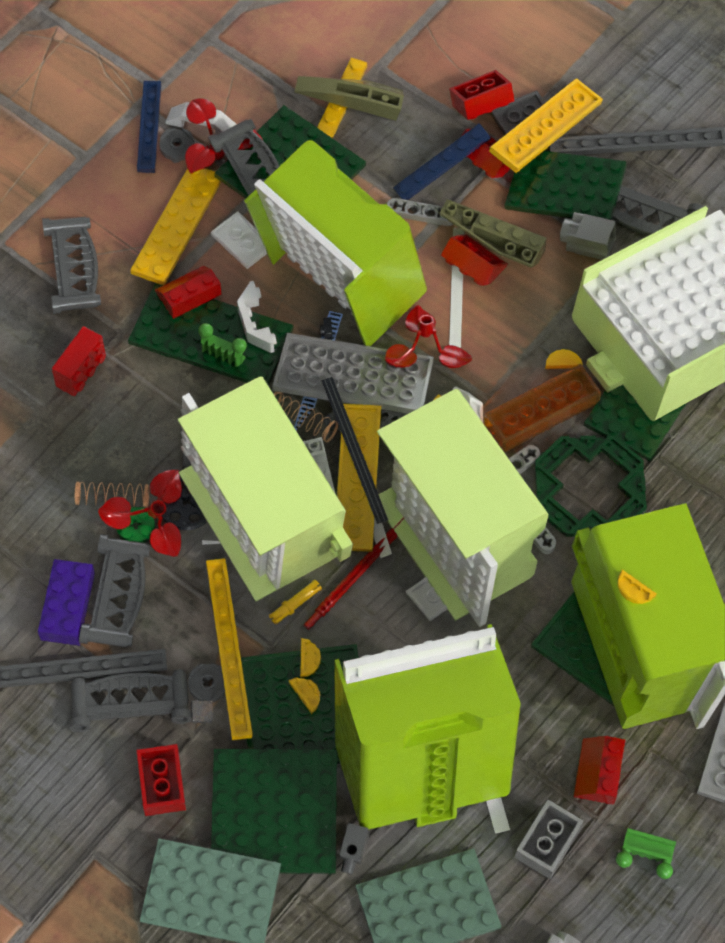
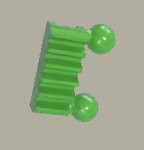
M204 323L200 325L198 333L201 336L202 352L208 350L209 355L215 353V358L222 356V361L228 358L229 364L235 361V367H238L240 364L242 365L245 360V356L242 354L247 348V343L244 339L236 338L231 343L212 335L213 328L210 324Z
M628 828L622 851L616 856V863L622 868L629 867L633 860L630 852L632 855L638 854L640 857H647L649 860L662 861L657 866V875L661 879H669L673 874L671 862L676 841Z

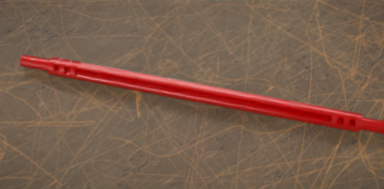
M404 517L394 528H391L386 533L389 545L398 537L394 529L401 523ZM385 538L381 539L373 547V551H370L324 601L319 604L315 609V613L303 624L306 629L310 630L321 617L324 618L331 607L335 606V603L380 556L385 547L380 548Z

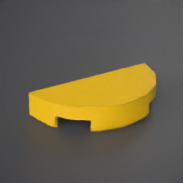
M561 349L549 355L546 360L545 369L582 368L583 364L581 358L571 350Z
M624 570L621 571L618 577V588L626 600L632 603L644 604L656 597L657 593Z
M301 638L300 678L316 672L320 665L321 655L319 648L309 639Z
M299 677L289 680L291 687L312 714L320 703V691L317 685L310 679L307 680Z

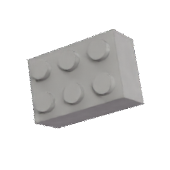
M547 800L517 848L515 858L551 879L581 830L584 821Z

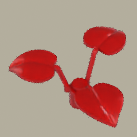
M202 98L190 101L186 109L188 120L194 124H201L206 121L209 134L212 135L213 132L208 119L216 116L215 105L211 101ZM253 130V132L256 133L262 139V137L255 130ZM244 139L238 150H246L252 148L253 145H250L249 139ZM200 143L191 145L185 155L189 173L192 174L211 166L215 161V157L216 160H220L225 156L223 150L216 153L211 143L210 147L208 145L204 147Z
M420 305L414 307L405 320L406 328L411 332H417L412 347L409 349L402 344L393 345L386 351L385 361L392 366L400 368L412 366L417 361V355L413 351L420 335L427 338L433 334L438 352L441 353L439 361L442 365L448 368H458L472 361L471 355L457 346L447 345L443 350L441 349L436 329H434L436 320L431 314L423 310Z
M167 470L152 479L149 490L153 496L158 498L148 508L130 512L131 505L125 498L113 497L98 509V514L102 521L114 529L126 528L131 523L130 516L148 512L150 517L158 518V529L153 530L150 534L151 547L160 554L172 557L178 556L181 548L180 532L173 523L168 522L162 526L161 521L163 519L162 515L166 512L165 503H173L181 496L182 485L179 470Z

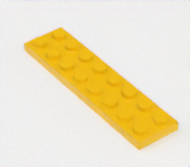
M576 78L492 145L489 152L517 173L597 108L603 99Z
M187 168L130 269L132 275L160 285L166 284L221 184V181L215 177V171L205 168L190 174Z
M343 404L377 488L380 439L377 430L380 429L381 406ZM341 433L337 497L346 510L343 529L353 543L352 551L370 552L373 551L375 518Z

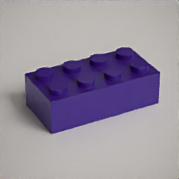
M54 559L38 628L41 641L80 646L82 623L85 624L95 577L93 564Z

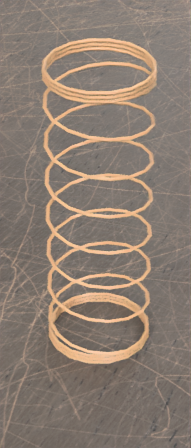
M275 392L274 396L280 393L278 402L280 404V402L282 401L281 399L283 393ZM330 421V424L323 432L324 437L322 440L325 442L332 440L338 429L337 421ZM336 422L333 434L326 441L330 427Z
M76 482L75 504L79 505L81 497V483ZM145 484L143 507L148 508L149 484ZM95 492V506H96V503H97V495H96V492ZM133 492V505H134V507H135L134 492Z

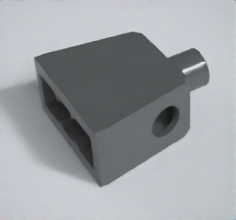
M348 823L339 856L343 860L341 872L353 875L355 865H361L370 835L368 828ZM356 849V854L350 855L349 851Z

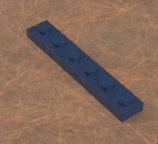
M161 81L143 82L137 173H155Z
M479 123L395 185L393 189L401 199L409 200L490 140L489 134Z

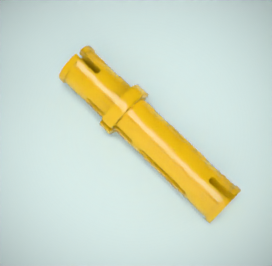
M313 580L288 601H283L278 609L269 614V618H273L271 621L277 625L288 615L294 614L295 609L318 591H321L322 587L317 586L319 583Z

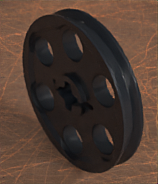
M186 485L179 499L170 505H166V512L162 515L166 523H173L178 530H194L207 523L206 518ZM190 500L191 504L184 505L183 501ZM173 513L181 515L177 521L171 520L170 516ZM194 514L200 517L197 522H191L189 518Z

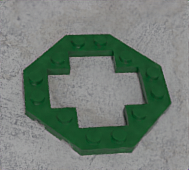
M561 436L535 460L537 499L549 514L547 521L565 537H575L578 530L589 528L591 531L595 526L641 515L647 511L644 460L616 436H607V438H596V436L569 438V436ZM574 451L588 463L602 451L628 473L618 484L617 488L630 499L607 521L593 509L579 521L553 499L563 488L564 484L551 473Z

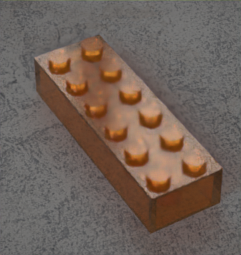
M579 364L486 412L483 424L505 453L596 405L600 401L601 391L582 364Z

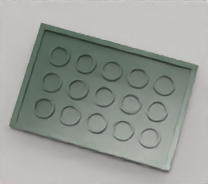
M158 838L140 922L238 943H265L281 863Z
M475 849L355 885L373 943H457L501 929L502 927Z

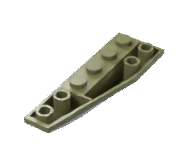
M298 76L294 93L394 121L397 120L401 111L404 97L403 90L368 80Z
M449 199L446 200L439 215L496 254L532 268L537 265L545 252L546 237Z

